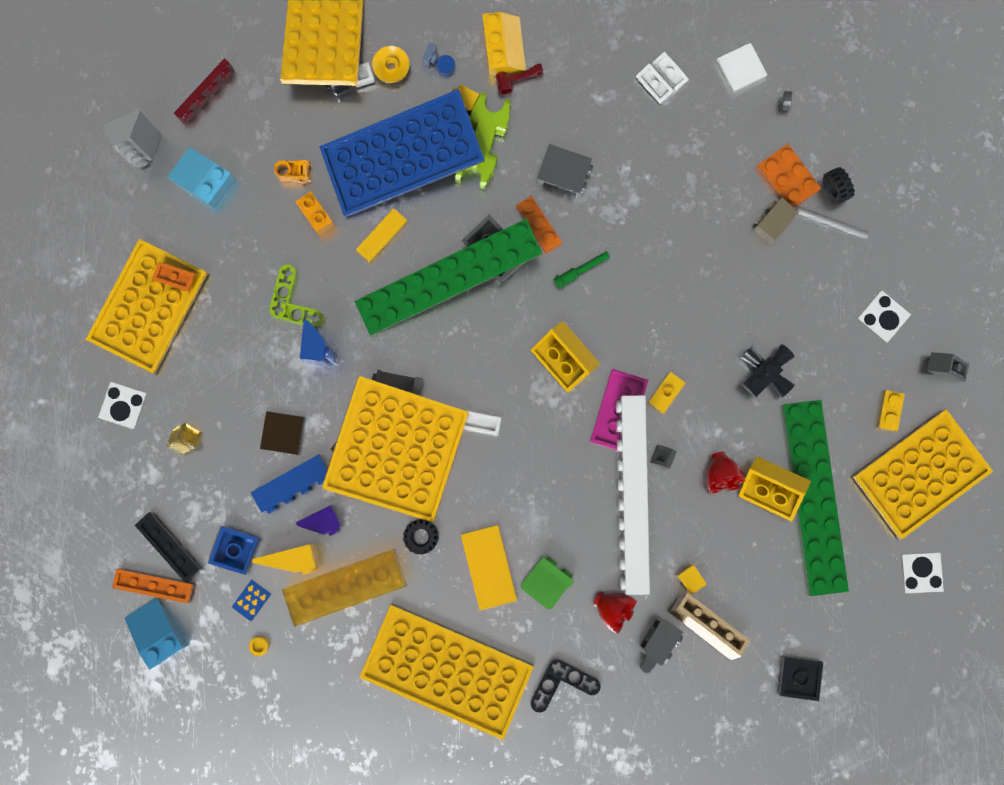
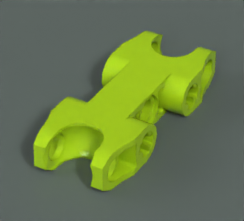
M481 92L473 106L470 120L473 128L476 129L475 134L485 162L457 172L455 182L461 183L468 170H477L481 174L480 189L485 190L494 174L498 155L491 154L490 152L495 136L505 137L509 125L511 100L506 99L502 109L498 112H490L485 107L487 93Z

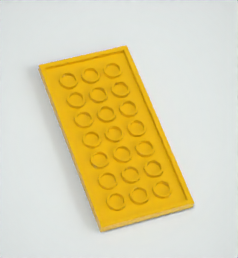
M391 604L359 678L504 740L534 666Z

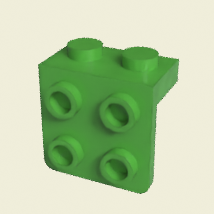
M542 556L522 582L521 589L546 609L550 610L566 589L571 587L575 581L571 579L573 575L565 568L562 571L557 568L556 565L558 563L548 556L546 559Z

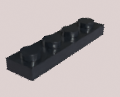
M148 512L135 524V527L185 583L202 570L152 512Z

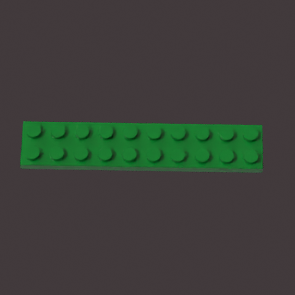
M524 219L356 300L355 304L370 336L543 255L528 220Z
M822 400L783 404L782 410L791 472L811 481L797 511L809 596L849 592Z

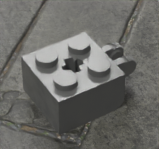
M657 616L639 645L640 650L644 653L642 662L639 664L640 669L645 673H651L657 663L663 666L664 662L667 664L673 655L671 653L674 646H678L683 639V631Z

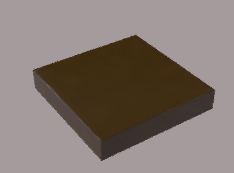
M266 411L260 449L299 455L305 417Z

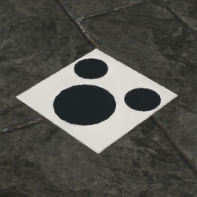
M881 290L858 319L888 343L911 314Z
M110 382L98 418L134 429L146 393Z
M941 553L902 555L905 594L944 592Z

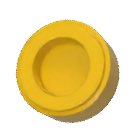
M263 636L254 637L249 643V651L254 656H262L269 650V641Z

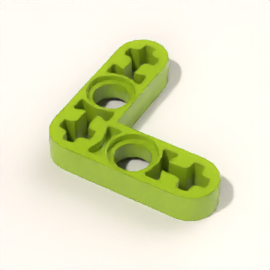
M283 265L279 270L269 307L270 314L276 319L303 325L306 311H308V316L315 317V314H318L320 321H316L313 324L311 319L306 318V320L316 328L321 327L325 318L320 311L290 304L297 279V271L292 265ZM288 269L293 273L292 276H288L287 281L291 283L290 285L281 283V280L285 282L286 276L283 273L284 271L287 272ZM281 287H287L289 290L285 297H281L278 294ZM277 298L279 300L286 301V303L281 302V308L283 309V312H279L278 315L277 312L274 311V308H278L280 303L279 301H276ZM299 309L302 311L301 318L293 319L292 312Z

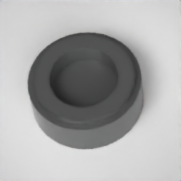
M785 91L783 93L782 109L790 110L792 91Z

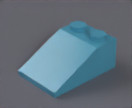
M190 147L167 176L212 209L216 207L235 181L230 172Z

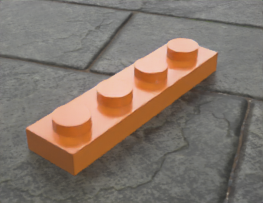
M118 568L115 572L112 588L189 604L194 584Z

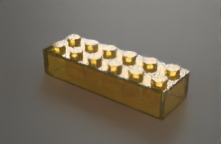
M392 549L281 590L295 627L406 587L407 582L396 550Z

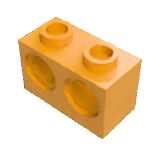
M311 191L295 201L319 237L335 227Z

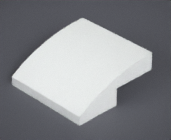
M665 51L635 76L659 104L666 101L689 81L688 77Z

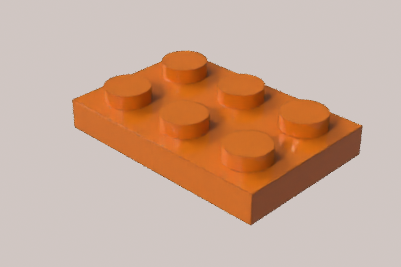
M786 144L756 166L779 198H783L794 208L821 189L820 185L789 144Z

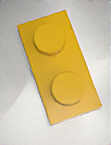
M889 390L883 391L877 428L898 431L905 394Z

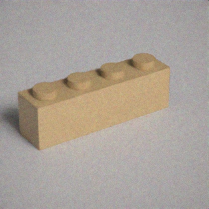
M688 592L678 597L669 611L670 614L730 660L741 657L750 642L748 638Z

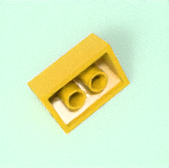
M503 12L482 14L489 76H496L500 72L514 74L525 71L526 66L519 17Z
M564 321L552 328L530 350L567 393L601 364Z
M757 456L749 469L739 497L792 522L811 481Z

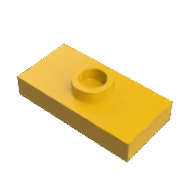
M669 372L648 404L664 414L686 382L672 372Z

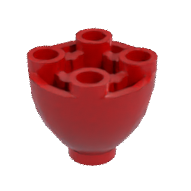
M717 452L711 455L712 461L709 464L706 477L710 493H719L723 489H728L729 491L739 489V484L746 481L741 467L728 457L726 452Z
M601 591L594 600V605L597 606L601 620L616 634L623 628L624 621H629L634 614L632 609L637 603V600L617 592L604 593Z

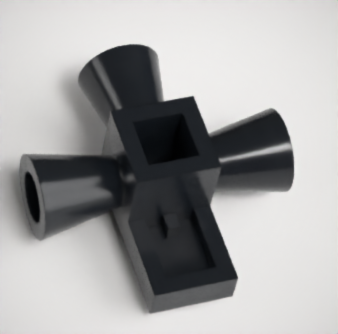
M754 344L740 357L755 367L751 372L752 374L741 384L755 398L770 383H772L781 398L788 394L795 386L794 383L780 375L783 371L781 366L795 358L793 352L785 345L780 344L772 358L769 356L764 359Z

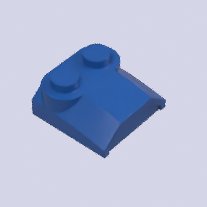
M221 525L212 546L208 564L246 575L248 564L259 538Z

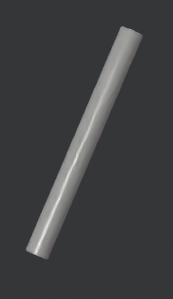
M799 206L796 208L801 216L867 239L869 232Z

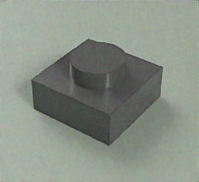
M658 445L651 462L670 469L677 451Z

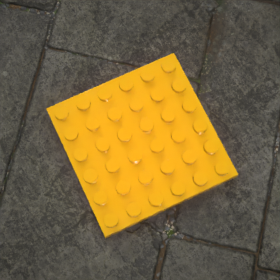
M358 376L321 488L433 522L469 412Z

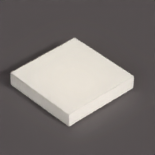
M751 43L716 60L733 93L767 77V73Z

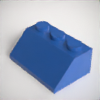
M304 320L300 360L309 366L332 368V363L336 361V352H333L334 349L318 329L308 320Z

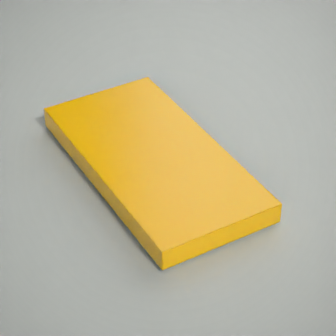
M498 525L461 534L479 610L517 601Z

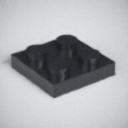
M783 656L778 695L819 701L823 661Z

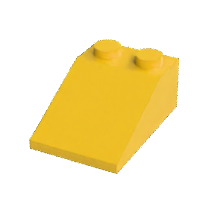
M316 543L252 559V562L255 564L291 572L302 571V575L317 571L316 567L321 566Z

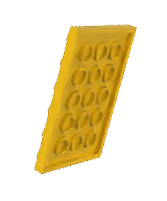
M288 0L280 77L281 84L358 85L364 0Z
M139 239L85 340L156 374L208 273ZM158 262L195 273L196 278L191 292L189 293L153 281L152 278Z
M944 409L855 474L853 478L898 539L902 540L991 474L993 470L948 410Z

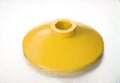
M396 46L381 48L376 52L372 60L374 74L381 81L387 83H395L402 80L407 75L410 67L407 54ZM393 64L395 67L394 69H389L388 66Z

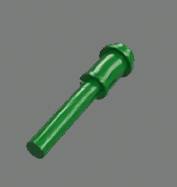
M605 251L575 269L572 267L561 275L557 274L553 281L558 289L561 287L565 288L564 285L578 279V275L610 258V255Z

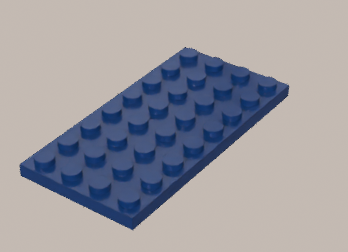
M459 89L319 146L345 217L485 162Z

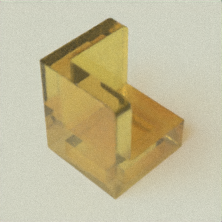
M184 423L172 430L167 447L180 455H184L196 447L200 432Z

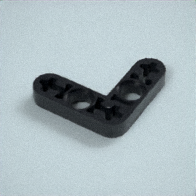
M555 658L549 662L531 698V707L535 712H544L548 708L561 681L588 695L598 694L601 684L596 677L561 659ZM557 663H560V667L566 670V667H569L565 678L561 677L564 674L559 670L556 673L553 672V664L557 665ZM573 671L580 674V679L577 682L569 680V674ZM586 676L587 678L585 679V681L589 683L595 681V686L597 688H592L591 691H589V687L586 684L583 683L582 687L579 685L583 682V677ZM546 680H551L554 683V687L550 691L543 689L542 685ZM540 690L542 693L549 695V697L544 696L542 700L544 706L536 708L534 701L540 699L541 694L538 693Z

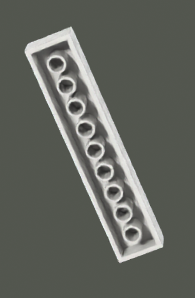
M621 396L616 401V413H620V420L616 421V431L620 432V440H617V452L621 454V459H617V471H621V479L617 481L618 490L621 491V498H618V510L622 511V518H618V527L622 530V537H619V549L623 550V556L619 557V568L623 570V576H620V588L626 595H650L645 396Z

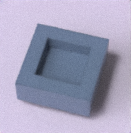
M429 43L422 58L423 66L429 69L432 63L435 64L438 60L437 45Z

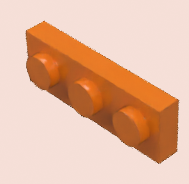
M532 195L516 205V209L522 218L528 220L535 238L546 254L562 244L561 239Z

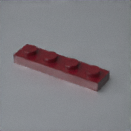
M224 58L173 113L183 124L193 118L194 112L206 104L207 98L218 91L220 84L224 80L230 78L234 70L230 62Z

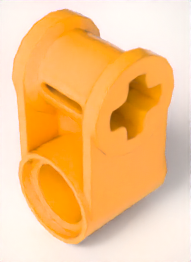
M281 160L274 165V172L282 182H311L309 177L310 161ZM287 168L288 172L286 174H279L280 169Z

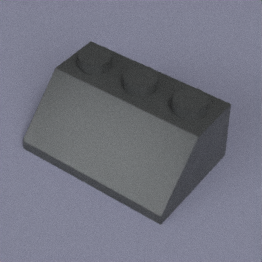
M488 215L461 241L468 247L503 230V228L491 215ZM524 264L519 265L501 275H498L495 278L501 283L506 278L515 273Z

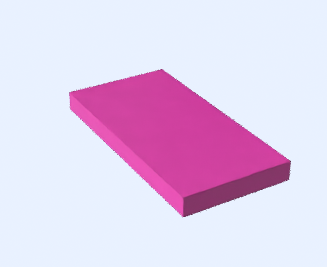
M615 369L611 370L590 442L617 450V440H620V432L616 431V421L620 420V413H616V401L621 396H644L649 380Z

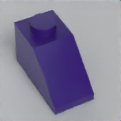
M330 505L295 522L299 527L322 535L329 534V536L340 532L339 528L343 526L334 505Z

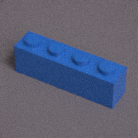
M318 454L250 493L261 513L267 512L271 514L278 510V505L283 502L285 505L295 500L294 496L299 493L304 495L312 491V486L315 484L322 485L328 466L322 455Z

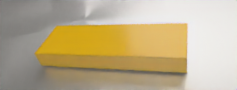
M393 208L357 247L356 251L371 263L405 226L408 220Z

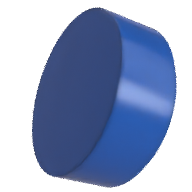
M449 55L441 56L437 60L438 72L445 76L452 74L455 70L454 59Z

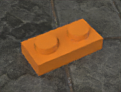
M158 262L152 280L190 293L196 274Z

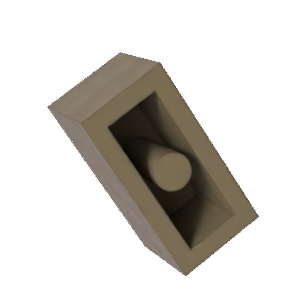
M783 198L778 202L774 200L767 208L769 210L766 216L762 214L755 222L757 226L754 231L769 244H772L799 213Z

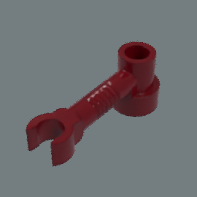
M536 64L528 70L509 76L506 75V72L496 74L499 94L507 95L513 91L512 82L543 75L542 64Z

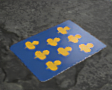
M251 579L232 605V608L249 621H252L271 596V593Z

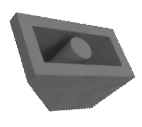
M931 352L930 358L927 361V371L937 376L966 382L969 363L954 354Z

